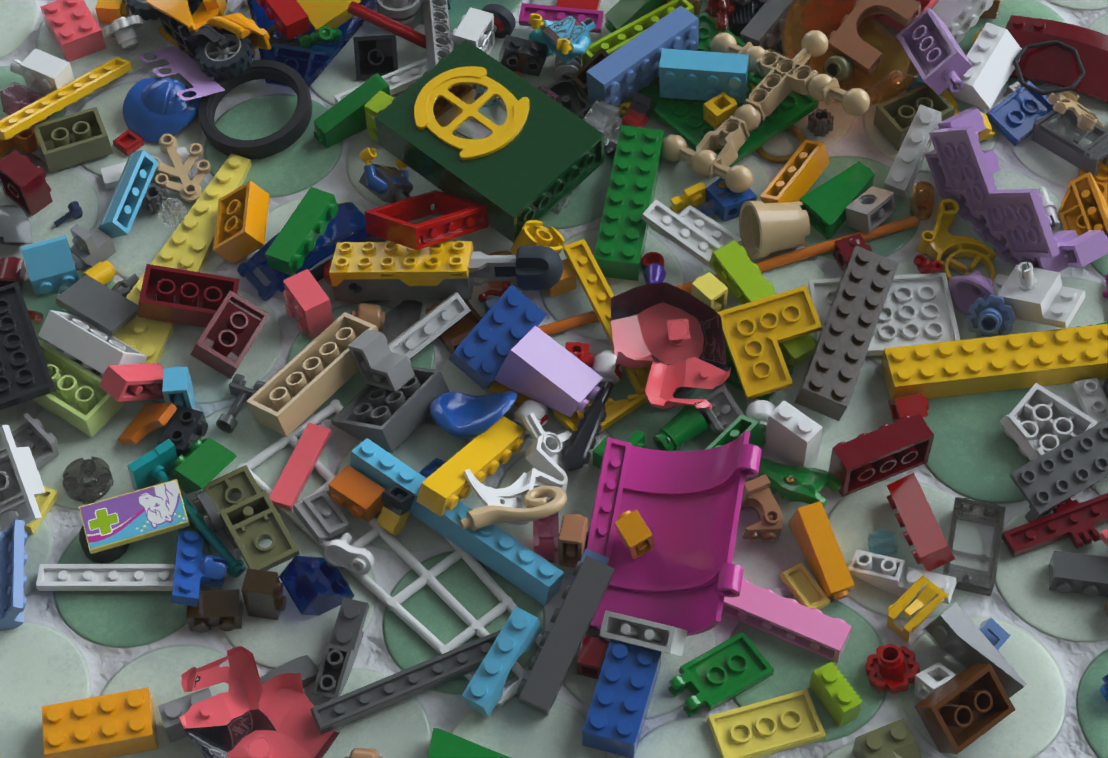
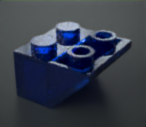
M295 556L279 575L301 615H321L341 605L343 597L348 599L354 597L349 583L343 578L338 566L329 564L322 557Z

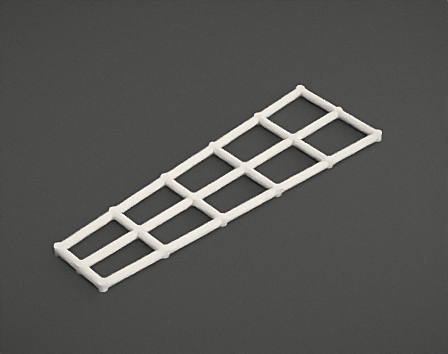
M332 400L330 405L299 425L288 437L283 436L246 463L240 464L238 468L247 465L261 492L266 490L268 496H270L272 489L251 470L288 444L295 449L299 441L298 438L303 434L308 422L317 425L333 413L338 414L344 407L340 404L339 400ZM319 460L314 469L326 483L304 499L324 490L328 494L330 492L328 484L336 477ZM278 507L289 520H292L325 550L330 542L327 538L319 544L293 509L290 511ZM376 517L368 523L372 529L350 545L364 548L380 536L418 574V579L394 597H391L367 574H356L345 568L383 602L388 610L394 612L440 655L460 647L474 635H477L479 638L489 635L490 633L485 627L505 611L511 614L514 608L517 607L512 598L503 591L473 556L447 538H445L455 551L430 570H427L391 533L379 527ZM461 558L500 602L478 620L436 579L438 575ZM426 584L468 626V628L446 645L400 605ZM540 633L535 643L542 650L543 647L539 644L543 635ZM517 661L511 670L519 679L503 691V695L496 705L497 708H502L508 700L517 694L522 679L527 680L531 673V670L527 672ZM472 671L463 676L471 681L476 672Z

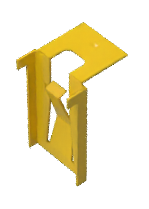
M923 574L893 605L888 607L887 626L908 643L910 631L913 633L949 596V593L946 594ZM926 584L925 588L920 593L918 598L908 608H906L914 599V597L918 594V592L922 589V587ZM924 607L903 627V630L894 624V619L903 610V614L910 618L917 610Z

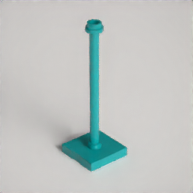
M167 439L150 452L127 465L135 491L154 486L159 482L171 481L167 471L173 467L171 462L177 458L175 445L170 439ZM181 493L188 518L218 555L227 560V573L234 578L242 575L246 570L244 562L241 559L236 560L211 529L208 530L204 520Z

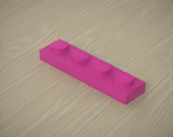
M522 3L519 25L531 26L532 24H529L528 21L532 13L542 16V20L559 21L567 16H573L579 22H582L590 17L596 26L590 32L601 33L604 12Z

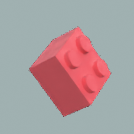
M308 269L283 280L285 290L282 293L288 305H285L288 315L297 320L298 329L301 333L305 332L310 340L319 336L334 322L330 299Z

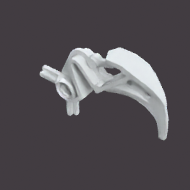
M531 413L522 420L534 439L527 446L525 459L534 468L527 473L524 472L511 486L503 489L484 486L476 479L470 469L465 470L463 475L485 506L496 505L527 508L524 505L523 498L533 488L556 486L566 491L568 477L565 473L561 452L566 445L570 444L569 438L572 433L569 430L559 435L551 432L545 433L535 414ZM543 497V498H545L546 500H550V499H551L550 497ZM534 520L507 523L512 525H525Z

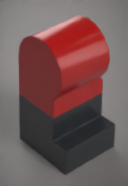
M635 91L631 98L633 101L627 110V114L623 117L621 125L644 128L657 104L651 98Z

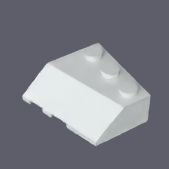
M1037 383L1034 384L1008 415L1009 421L1039 456L1098 424L1096 420Z

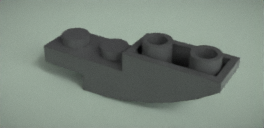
M343 597L330 643L326 644L312 691L313 695L329 699L340 697L351 673L364 632L362 629L369 609L368 603Z

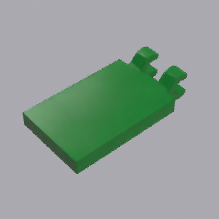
M742 631L680 666L679 673L681 675L669 681L672 686L668 687V690L674 697L680 695L686 688L693 696L685 700L687 706L683 707V709L691 717L703 706H706L711 711L773 675L774 669Z

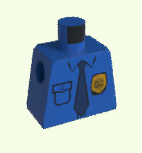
M719 178L707 187L706 203L700 205V210L706 216L715 213L722 221L726 222L739 217L743 203L745 201H756L757 196L750 188L743 193L732 192L726 186L725 179Z

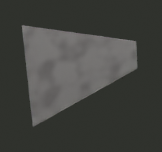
M404 300L385 314L383 330L379 329V332L386 336L387 344L420 320L423 303L415 300Z

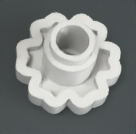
M139 15L128 18L121 17L114 20L110 25L105 26L101 31L104 38L115 37L122 49H128L138 44V36L135 29L144 23Z

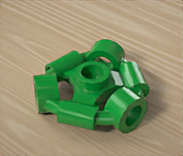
M322 26L319 30L314 31V33L301 36L299 38L303 50L312 48V45L326 44L327 41L331 44L339 43L342 38V31Z

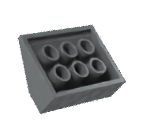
M411 366L415 376L399 390L394 392L367 384L331 420V423L362 442L368 438L385 451L393 453L431 414L430 406L432 401L436 397L450 391L440 370Z

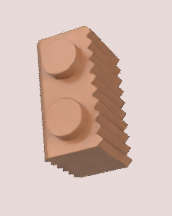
M575 513L562 515V524L558 537L559 564L561 566L575 568L578 561H581L588 536L587 517Z

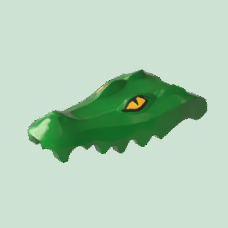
M763 457L760 459L758 476H756L760 477L766 474L770 481L769 488L772 489V493L776 494L779 492L782 499L787 497L790 502H804L807 504L821 501L823 507L826 506L827 501L819 493L826 486L832 492H837L842 487L841 481L825 470L804 466H789Z

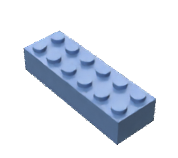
M679 6L586 71L588 101L606 115L628 98H632L635 91L638 92L647 87L659 77L662 48L697 51L699 49V18L684 7Z

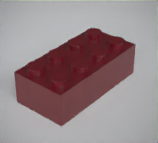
M147 264L139 298L138 317L206 328L229 291L231 290L238 295L240 279Z
M920 413L905 416L895 423L882 425L875 431L862 433L855 439L847 442L843 441L832 448L828 472L841 481L842 487L838 491L844 497L927 463L934 434Z

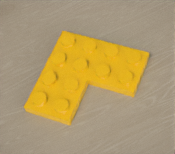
M806 285L717 312L721 316L723 336L746 400L792 387L793 382L778 343L822 330L821 322Z

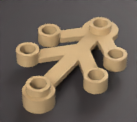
M1065 91L1059 94L1051 93L1047 100L1054 105L1053 109L1058 113L1064 114L1066 110H1073L1078 118L1077 126L1080 129L1088 132L1089 129H1093L1095 124L1101 128L1104 127V124L1097 120L1098 116L1078 103L1077 100L1080 96L1074 91Z
M164 134L159 139L160 150L169 155L174 167L162 164L159 158L153 157L159 162L155 172L161 173L155 177L156 185L162 189L166 188L180 193L181 198L187 203H195L202 194L200 184L205 175L211 170L210 163L207 160L198 161L197 173L191 181L188 175L197 159L203 154L202 146L198 143L191 144L189 147L190 154L183 165L176 150V138L171 134ZM167 175L180 179L182 184L169 181Z

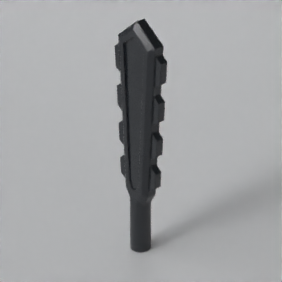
M610 381L605 382L597 400L591 406L586 407L584 411L585 417L580 419L577 424L578 430L572 433L569 438L570 444L566 445L562 451V462L568 471L583 468L584 464L589 462L591 456L589 451L594 449L596 444L595 436L599 435L602 429L600 423L604 422L607 416L605 404L614 387V384Z

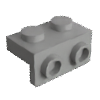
M725 385L705 398L701 394L696 396L697 399H706L709 403H712L711 409L699 410L705 418L709 416L711 422L708 424L716 435L721 434L741 414L744 415Z
M26 413L23 415L25 424L11 433L17 448L29 446L36 467L39 469L59 455L56 447L58 441L51 432L46 433L44 431V427L39 419H33Z

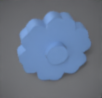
M990 294L986 299L978 297L970 305V314L966 317V323L970 332H977V338L1008 335L1011 333V323L1015 320V314L1012 305L1005 304L1003 297Z

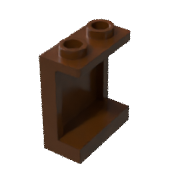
M468 299L464 300V302L471 311L438 336L450 354L456 350L482 319ZM440 303L433 304L431 307L427 308L426 314L433 310Z

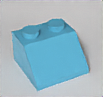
M66 235L20 247L36 296L69 288L80 280Z

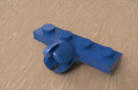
M185 530L178 531L171 603L197 607L200 584L212 587H221L224 584L223 579L227 573V560L223 557L203 555L204 536L201 533Z

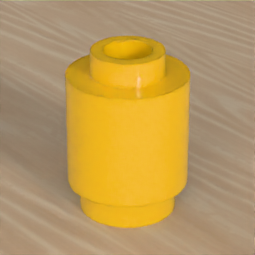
M105 260L103 262L99 261L83 272L82 277L88 275L101 284L107 285L114 279L117 273L114 266Z

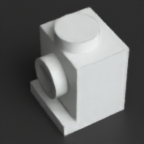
M937 662L915 675L914 695L923 700L956 676V674L940 662Z

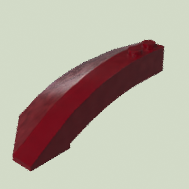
M1010 16L1005 29L1009 31L1021 49L1026 45L1058 40L1075 48L1085 70V76L1073 91L1108 104V35L1054 20ZM1056 44L1027 49L1018 62L1024 80L1037 81L1062 88L1072 86L1081 74L1074 53ZM1015 69L1009 78L1019 79Z

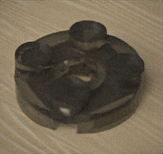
M82 457L74 460L65 468L63 472V487L71 499L82 502L85 505L91 504L103 497L113 486L114 481L109 465L98 457H91L92 459L86 460ZM84 477H93L90 482L84 483Z

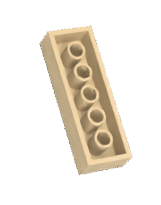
M344 312L246 401L255 421L288 437L359 371L348 345L367 329L379 332L377 326Z

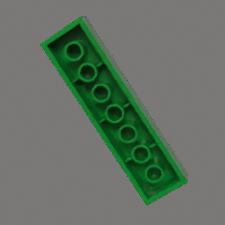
M625 125L620 127L594 258L604 277L633 281L639 280L649 224L641 219V217L654 201L662 158L661 148L664 130Z

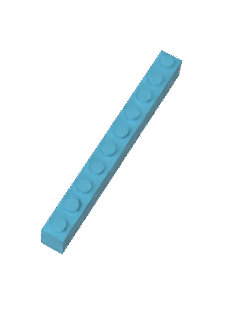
M366 438L351 451L349 466L386 490L399 484L416 494L409 513L545 606L559 592L564 572L496 525H489L475 531L470 527L462 529L459 520L466 518V513L472 510L462 502L458 501V504L452 511L448 510L441 517L416 502L421 483L426 478L383 448ZM402 494L397 495L400 499L404 498Z

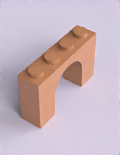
M857 0L853 6V11L849 15L846 14L837 31L834 30L829 35V51L836 56L843 55L853 62L854 68L870 77L882 62V53L859 37L857 30L860 23L871 15L884 14L907 27L921 13V3L916 0Z

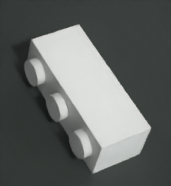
M605 610L599 636L682 656L688 631Z

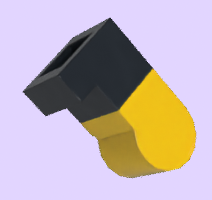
M399 484L384 491L381 501L384 503L381 509L382 512L377 520V525L394 536L398 535L406 524L416 494ZM402 494L404 498L400 499L397 495Z

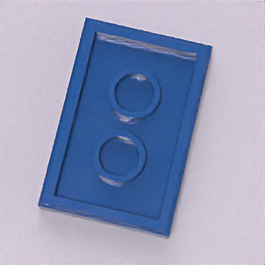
M1030 81L1026 82V84L1037 88ZM1021 86L987 112L986 115L989 122L1016 146L1033 133L1034 123L1046 116L1053 109L1054 105L1047 100L1048 98L1045 95H1039Z

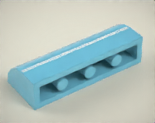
M144 150L130 154L98 229L110 238L129 234L159 163Z

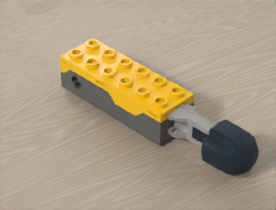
M391 241L341 242L336 244L333 259L324 266L323 275L324 280L333 288L335 300H445L454 292H458L463 300H467L472 297L473 286H481L489 281H517V287L522 290L552 288L559 282L562 276L563 263L556 251L544 246H520L517 249L516 255H486L481 251H474L472 241H445L420 250Z

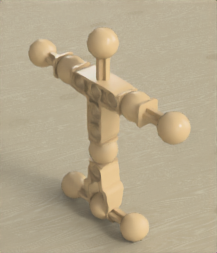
M811 30L806 33L801 40L802 49L793 59L776 52H770L760 46H753L751 42L741 47L737 45L735 38L731 34L719 33L710 42L711 52L748 54V71L759 73L760 76H765V78L750 93L749 98L745 100V104L737 108L734 116L731 115L715 131L706 133L697 145L696 151L688 148L686 141L680 135L673 134L663 139L661 154L667 161L677 162L683 159L687 161V167H693V170L699 176L711 178L718 176L725 179L726 186L732 192L743 193L753 183L752 172L743 165H735L731 168L728 166L738 158L737 152L746 141V137L750 136L749 132L756 129L761 120L769 116L791 91L807 95L816 101H824L825 105L828 106L834 100L842 103L845 112L851 116L864 114L870 106V97L867 92L860 88H852L849 91L840 88L837 78H831L827 74H818L816 70L812 71L809 66L804 65L811 57H820L828 49V38L821 31ZM716 149H722L719 155L714 152Z

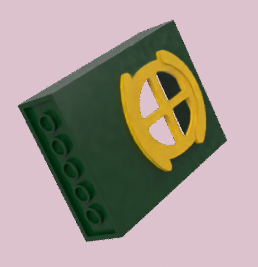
M468 40L457 45L450 54L440 59L437 65L430 71H426L417 82L411 84L404 93L396 97L384 110H380L375 116L378 143L382 148L444 193L487 205L488 225L513 243L527 221H540L604 162V134ZM460 84H474L488 89L472 104H466L448 91L452 86ZM494 96L501 98L507 110L506 121L500 126L478 112ZM440 97L446 99L462 111L458 117L445 127L438 124L433 113L434 103ZM469 118L476 120L492 132L490 136L482 139H464L454 136L452 133Z

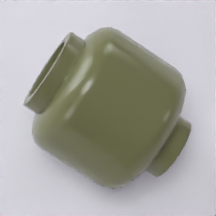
M843 55L832 56L825 61L823 74H827L831 78H837L838 83H844L853 76L854 64Z

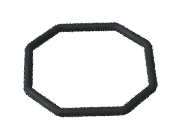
M1058 40L1026 45L1013 60L1022 87L1039 95L1071 91L1076 88L1085 76V70L1078 51ZM1056 44L1074 53L1081 74L1072 86L1041 91L1024 82L1018 60L1027 49Z

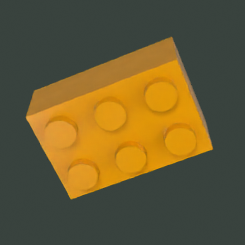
M252 181L245 183L218 201L213 251L232 264L265 246L269 194Z

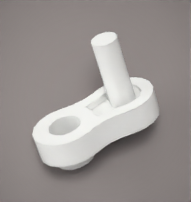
M344 533L340 540L336 539L328 543L324 550V557L329 564L347 568L360 575L367 574L374 564L373 555L364 548L350 546L351 534Z

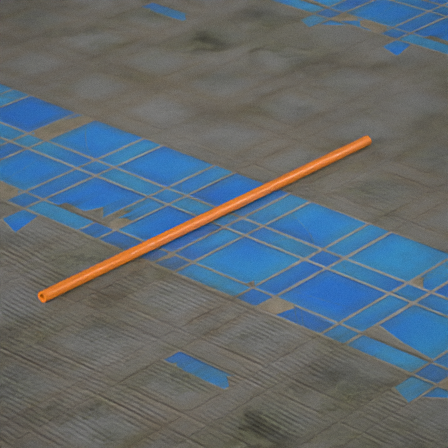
M915 215L880 225L870 233L856 232L755 262V264L758 265L761 272H765L834 251L836 240L860 233L866 242L918 226V220ZM715 274L714 276L724 284L720 277ZM693 281L675 287L691 294ZM593 310L539 326L538 328L550 336L599 320Z

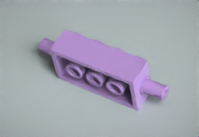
M928 7L896 36L923 81L938 95L947 88L954 93L959 92L957 85L961 90L964 86L959 77L964 75L972 65L944 21Z

